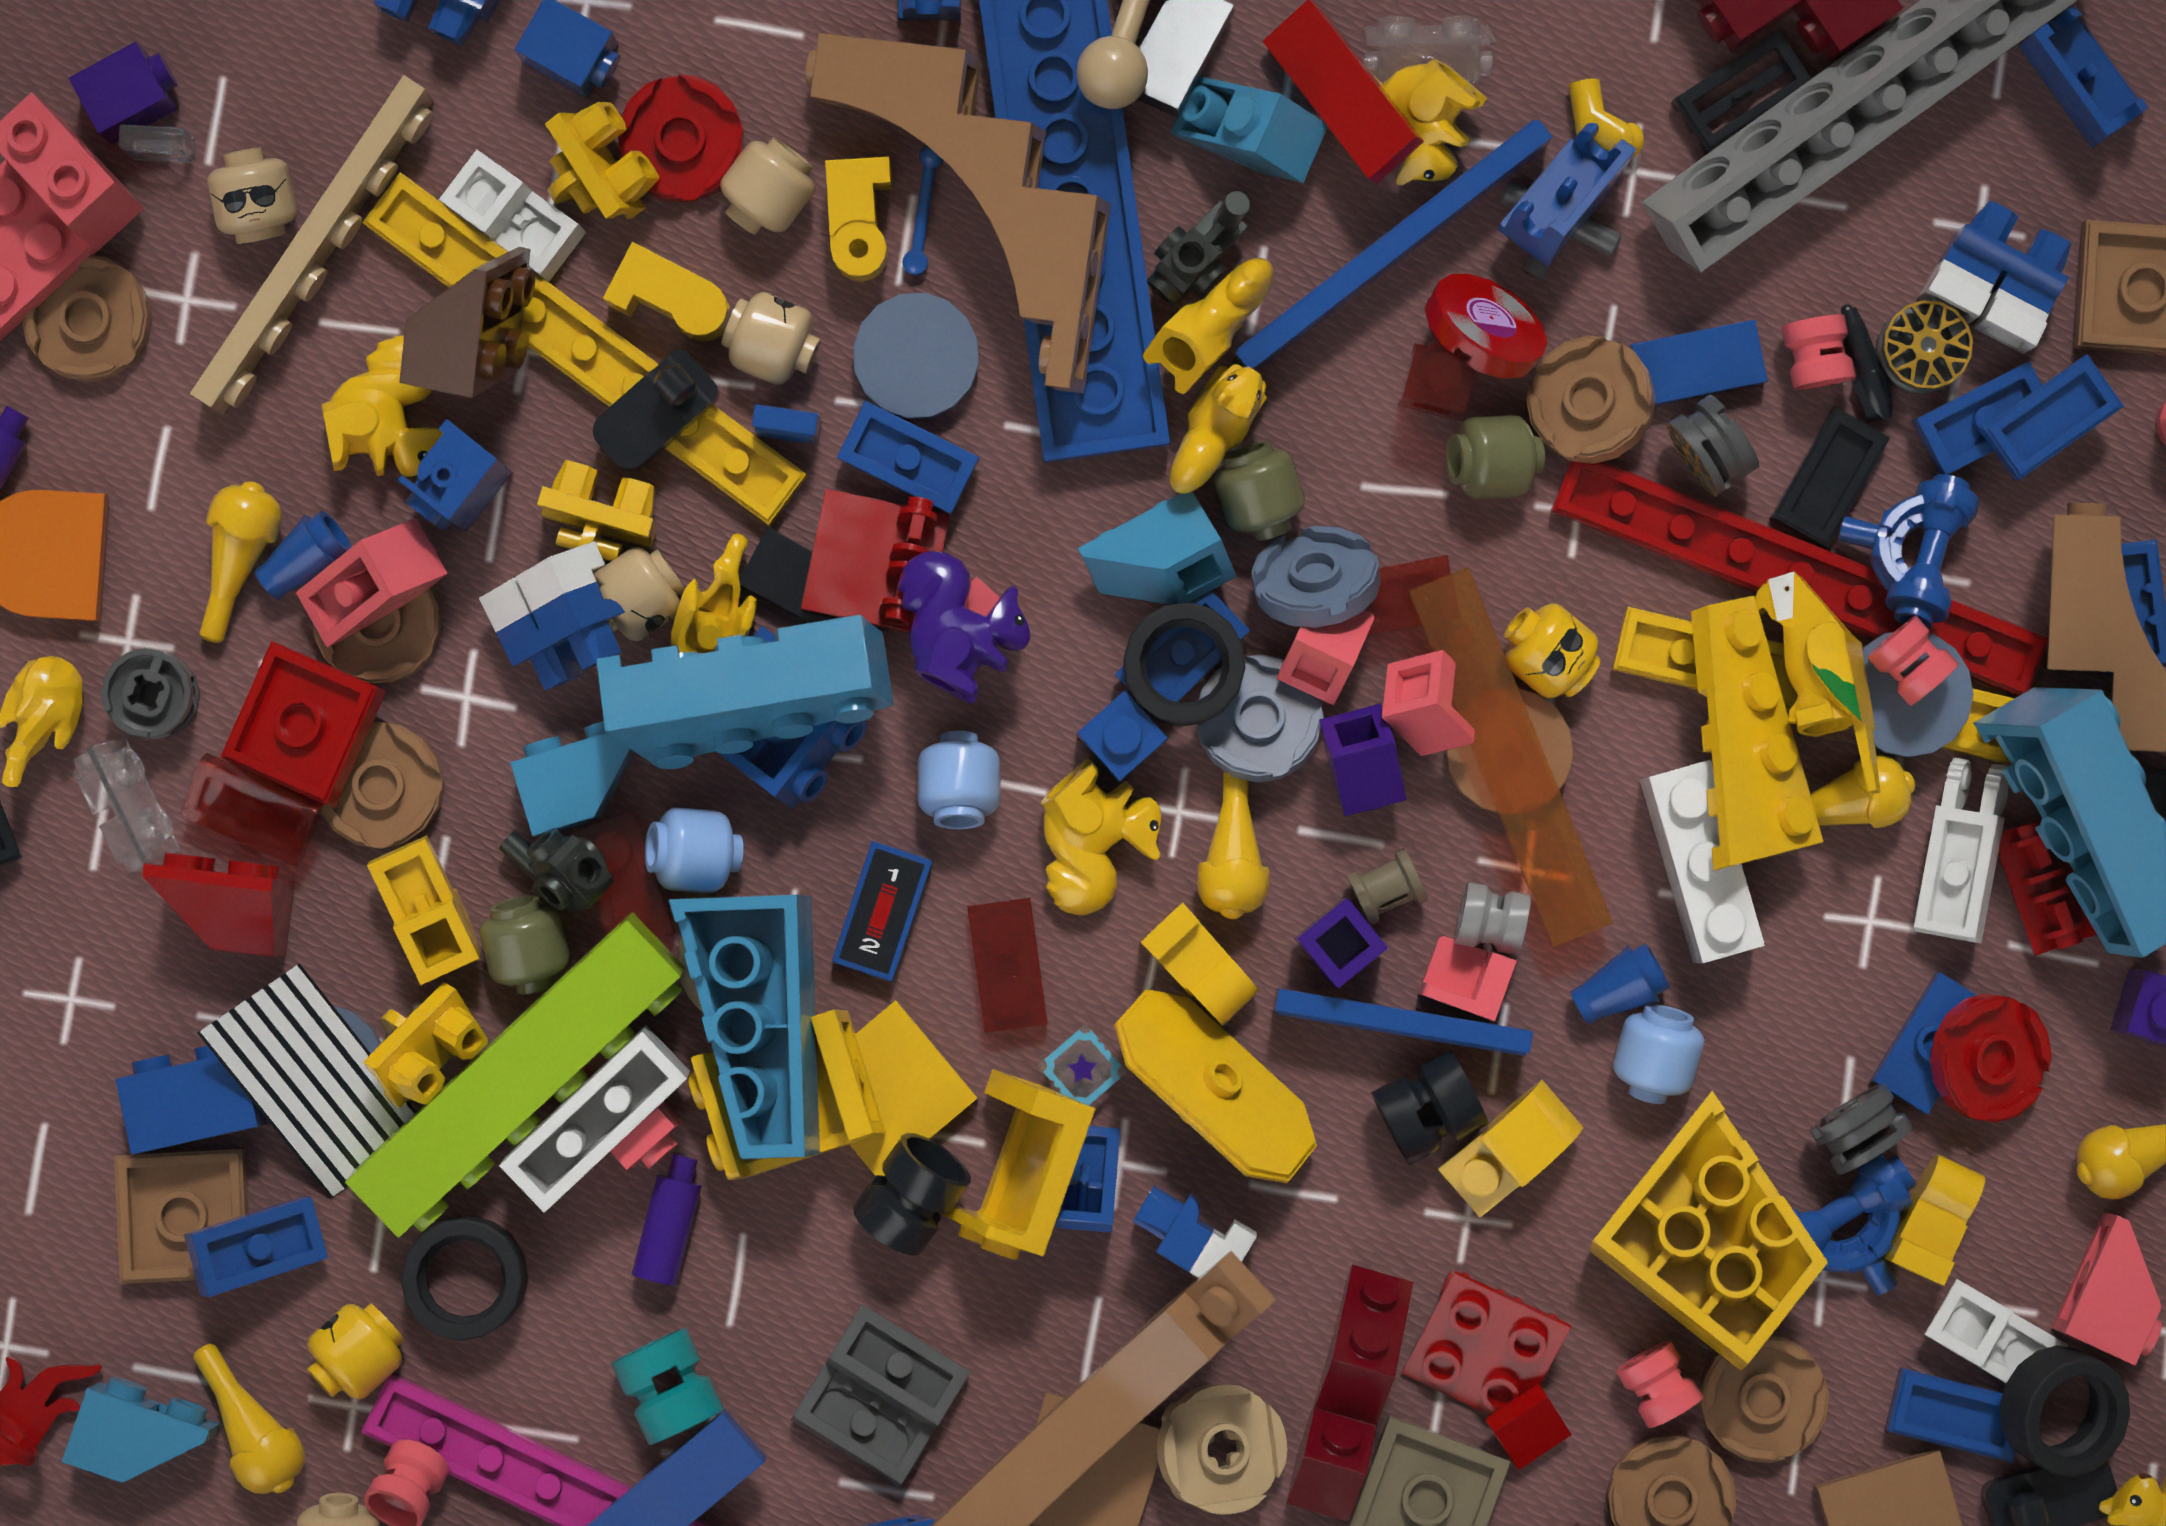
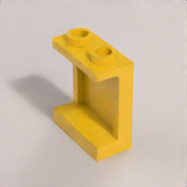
M833 1009L812 1016L811 1021L816 1034L820 1154L886 1133L848 1010ZM702 1053L691 1057L695 1072L688 1075L689 1088L696 1106L700 1110L706 1109L713 1133L707 1135V1146L712 1162L718 1171L725 1170L728 1180L745 1179L816 1156L740 1159L718 1079L720 1072L714 1053Z
M992 1069L984 1093L1016 1107L981 1208L978 1211H972L955 1205L949 1213H943V1215L961 1224L959 1236L981 1244V1248L1013 1260L1018 1259L1021 1250L1044 1256L1096 1108L1048 1087Z

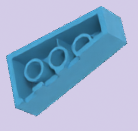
M855 615L778 628L775 632L776 641L766 643L762 638L742 636L741 634L718 638V645H716L714 652L702 654L679 652L678 645L652 649L653 662L624 667L622 666L620 655L598 658L596 663L605 732L654 766L661 769H677L690 765L694 761L693 757L714 751L721 754L741 753L751 749L753 741L773 736L782 739L803 737L813 731V726L835 720L839 723H857L868 720L874 715V710L894 706L883 633L862 615Z
M2034 687L1974 722V725L1985 743L1994 738L1997 739L2011 763L2010 766L2001 770L2014 793L2024 790L2042 816L2041 824L2035 827L2045 847L2051 849L2059 859L2069 862L2074 872L2067 876L2066 882L2106 951L2111 954L2144 958L2166 944V822L2153 807L2144 786L2146 784L2144 770L2137 759L2130 754L2119 729L2121 721L2118 711L2113 703L2105 697L2103 691Z
M775 895L669 899L674 920L678 922L686 953H684L689 975L691 979H694L704 1017L701 1018L707 1040L712 1044L720 1072L718 1079L740 1159L806 1157L820 1154L816 1034L811 1021V1017L816 1015L812 896Z

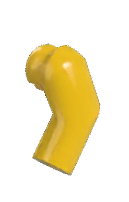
M1584 79L1568 85L1576 135L1586 124L1596 123L1599 126V131L1594 139L1604 150L1609 151L1614 144L1624 139L1636 148L1632 157L1641 152L1644 145L1643 131L1635 123L1627 124L1625 121L1605 111L1600 79Z

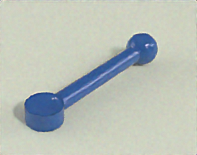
M927 145L923 146L919 153V160L923 165V173L911 250L903 258L905 271L913 276L923 274L928 267V259L923 252L936 168L943 162V159Z

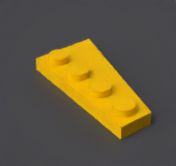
M1754 595L1707 605L1691 611L1697 688L1700 694L1707 697L1709 716L1706 725L1701 726L1703 752L1712 753L1715 787L1706 790L1709 817H1717L1720 846L1711 848L1713 871L1822 843L1823 838L1791 724L1788 721L1787 710Z

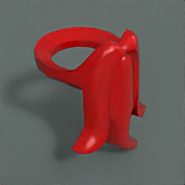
M6 1357L5 1360L9 1368L10 1378L0 1390L1 1466L18 1463L27 1467L35 1465L40 1457L38 1444L56 1417L67 1411H79L81 1407L71 1397L58 1398L49 1406H46L47 1399L58 1384L67 1380L93 1376L102 1369L101 1364H65L49 1367L40 1372L25 1388H21L25 1375L22 1363L16 1358Z

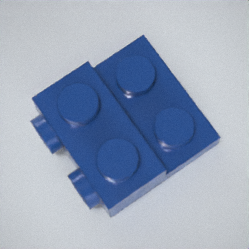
M761 626L753 636L764 639L766 643L776 641L775 635L764 626ZM835 720L813 726V731L803 737L782 739L773 736L753 741V747L747 751L735 754H719L793 810L800 800L804 803L810 802L822 792L828 780V773L824 770L839 749L843 752L850 751L861 741L867 730V722L865 720L857 723H839Z

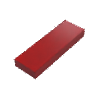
M1305 1L1262 41L1366 177L1372 182L1379 183L1424 142L1419 133L1314 1Z

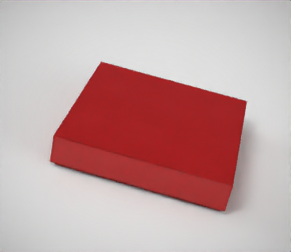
M271 641L220 758L325 805L336 808L386 694V690Z

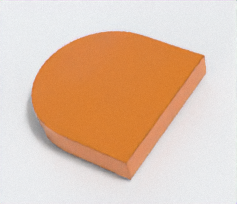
M28 490L13 494L0 501V606L16 614L32 618L101 622L109 495L103 493Z

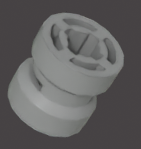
M1468 881L1460 904L1454 943L1473 948L1480 943H1492L1498 953L1518 957L1528 923L1531 894L1510 891L1502 897L1496 893H1491L1487 885Z

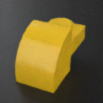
M427 835L368 862L367 867L394 921L393 929L420 985L480 958L479 945L457 889L452 888Z
M1541 1079L1499 1113L1485 1129L1447 1158L1438 1170L1480 1218L1519 1186H1525L1543 1171L1578 1137L1584 1127Z

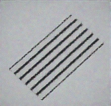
M300 963L197 1032L330 1198L348 1187L345 1181L353 1170L417 1112L409 1101L401 1108H398L387 1100L382 1086L363 1064V1061L371 1053Z

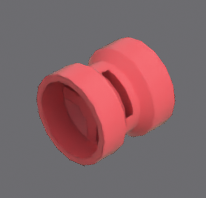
M1834 314L1792 322L1781 327L1784 345L1793 353L1794 365L1789 370L1792 390L1824 387L1856 378L1853 359L1846 355L1844 351L1843 340L1848 334L1845 315Z
M1917 616L1905 622L1867 656V659L1879 672L1889 673L1897 682L1896 692L1909 706H1912L1932 691L1959 665L1947 650L1937 649L1928 639L1929 629ZM1924 653L1927 654V656H1925L1916 665H1914L1906 674L1903 673V671L1906 668H1908L1912 663H1914L1920 656H1922Z
M1671 1340L1663 1341L1642 1351L1616 1369V1373L1624 1387L1634 1391L1637 1397H1641L1642 1400L1639 1403L1638 1412L1648 1428L1656 1427L1674 1419L1695 1406L1703 1398L1695 1381L1680 1375L1682 1372L1679 1368L1681 1357Z
M409 1439L398 1440L393 1443L384 1459V1475H379L373 1479L363 1500L369 1512L388 1526H421L431 1507L428 1498L430 1495L440 1492L450 1469L442 1455L433 1448Z

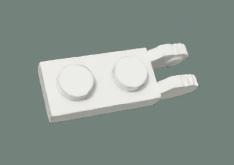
M1953 758L1948 767L1941 806L1936 805L1914 922V931L1982 944L2005 819L2001 817V814L2006 806L2009 783L2001 770L2008 766L1991 765L1984 782L1980 812L1962 810L1968 798L1972 778L1971 762L1967 759Z

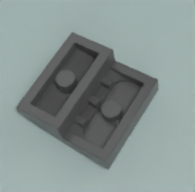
M862 1304L792 1416L791 1421L899 1488L971 1371Z

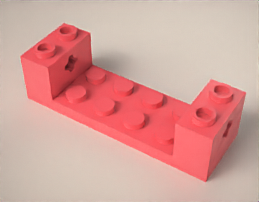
M32 92L0 121V154L5 158L0 164V341L22 322L21 320L24 319V316L31 309L37 308L68 280L87 257L95 255L144 209L140 202L68 124Z

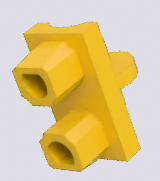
M597 102L578 113H558L545 123L562 152L553 156L549 161L559 178L549 186L547 192L553 202L557 204L573 198L583 214L594 210L598 206L606 219L622 214L627 219H632L646 208L640 198L658 181L659 174L650 160L641 151H630L616 162L606 145L626 131V123L612 103Z
M565 460L554 480L552 489L542 486L537 506L542 508V518L583 529V532L580 533L561 527L556 539L557 546L573 549L595 541L602 559L613 561L620 556L622 545L601 539V535L652 549L657 533L655 522L652 518L656 493L653 485L632 478L622 477L614 504L609 506L591 500L599 477L598 470L584 464Z
M443 982L407 1018L392 1009H389L380 1018V1023L389 1036L363 1061V1064L380 1083L387 1100L398 1108H401L409 1099L427 1105L443 1089L445 1077L439 1069L453 1055L462 1060H472L488 1044V1038L457 990Z

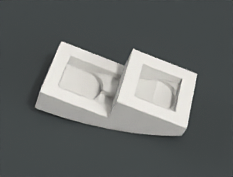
M478 150L474 152L439 198L441 203L507 252L517 247L531 249L529 268L533 269L534 272L548 282L586 234V231L577 222L531 191L521 180Z
M1958 1279L1953 1283L1924 1334L2004 1383L2008 1381L2016 1367L2034 1352L2056 1345L2068 1347V1344L2019 1317L2010 1309Z

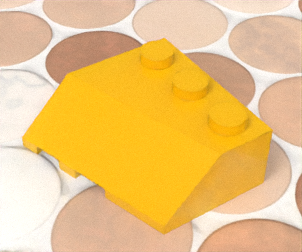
M1711 1091L1594 1238L1588 1250L1742 1371L1823 1270L1828 1261L1784 1196L1779 1194L1758 1163V1157L1747 1141L1742 1139L1725 1114L1724 1107L1714 1092Z

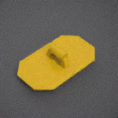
M1145 989L1114 1024L1126 1067L1171 1107L1182 1121L1196 1130L1246 1177L1288 1183L1317 1147L1305 1104L1187 996Z

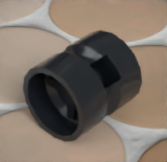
M1452 1051L1420 1066L1418 1079L1410 1081L1401 1076L1371 1092L1390 1134L1409 1166L1441 1150L1443 1137L1449 1135L1456 1140H1460L1489 1125L1483 1107ZM1429 1102L1434 1113L1419 1118L1416 1111Z
M905 1133L900 1137L882 1164L885 1176L877 1175L867 1185L854 1204L853 1213L859 1224L882 1244L897 1252L918 1256L925 1250L938 1231V1223L941 1220L939 1213H949L970 1185L971 1175L965 1165L942 1145L916 1133Z

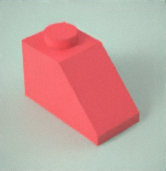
M417 518L360 540L299 589L296 594L328 648L415 600L448 573L440 561L434 545L429 541Z
M2103 1212L2051 1328L2136 1366L2140 1355L2148 1356L2158 1341L2162 1322L2157 1320L2162 1306L2130 1221L2118 1215Z

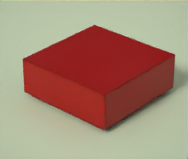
M1539 1384L1485 1419L1518 1470L1572 1435Z

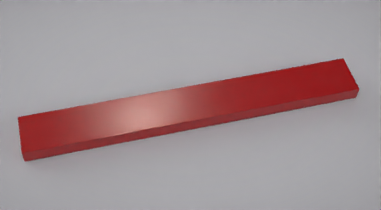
M1569 462L1550 510L1552 513L1756 594L1761 586L1767 583L1768 579L1795 572L1808 583L1848 630L1872 640L1885 633L1894 632L1902 626L1901 623L1894 619L1895 613L1886 607L1885 598L1887 591L1878 581L1873 568L1606 462L1595 464ZM1951 600L1952 606L1948 618L1943 622L1932 623L1929 633L1935 634L1956 649L1969 669L1971 679L2016 697L2030 690L2047 647L2048 638Z

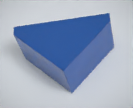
M1089 1126L1054 1228L1112 1233L1120 1128Z

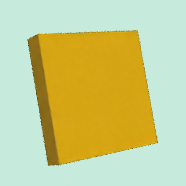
M897 1000L856 1033L886 1133L850 1144V1146L875 1176H885L882 1164L902 1135L905 1133H916L930 1139L978 1098Z

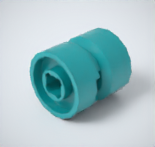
M686 1327L658 1338L610 1363L625 1396L637 1397L639 1401L634 1415L648 1445L655 1444L691 1428L724 1409L710 1377L698 1375L695 1370L701 1358ZM671 1368L679 1383L657 1393L651 1378Z

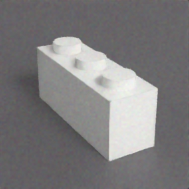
M1711 759L1641 779L1640 783L1692 962L1706 963L1765 946L1742 865L1739 864L1713 871L1711 848L1720 846L1717 817H1709L1706 790L1715 787Z
M645 1025L507 1154L499 1166L545 1213L688 1078L690 1070Z

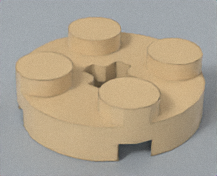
M1227 1383L1202 1385L1187 1392L1180 1400L1172 1402L1162 1415V1426L1157 1439V1459L1161 1474L1171 1488L1173 1495L1178 1500L1202 1511L1222 1515L1244 1512L1258 1505L1267 1496L1264 1493L1271 1487L1275 1477L1280 1478L1287 1459L1285 1429L1274 1409L1270 1405L1265 1404L1259 1396L1253 1394L1254 1392L1242 1386ZM1219 1431H1222L1225 1439L1235 1440L1236 1451L1227 1454V1465L1218 1467L1216 1458L1208 1456V1444L1214 1442V1435Z

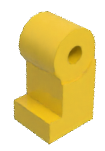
M889 157L825 160L830 248L833 261L841 274L850 280L860 282L872 280L882 273L888 260L886 241L877 227L875 191L893 190Z
M634 242L630 244L603 297L609 307L629 317H632L640 302L675 320L680 330L686 336L700 342L712 341L721 336L731 316L730 306L720 288L712 282Z
M1183 902L1140 942L1190 996L1193 995L1222 1026L1259 992L1256 985Z
M1934 1155L1925 1167L1910 1196L1912 1205L1904 1209L1901 1215L1897 1233L1892 1241L1893 1247L1883 1258L1932 1282L1945 1286L1955 1264L1952 1260L1968 1227L1966 1223L1981 1197L1985 1185V1176L1944 1156Z

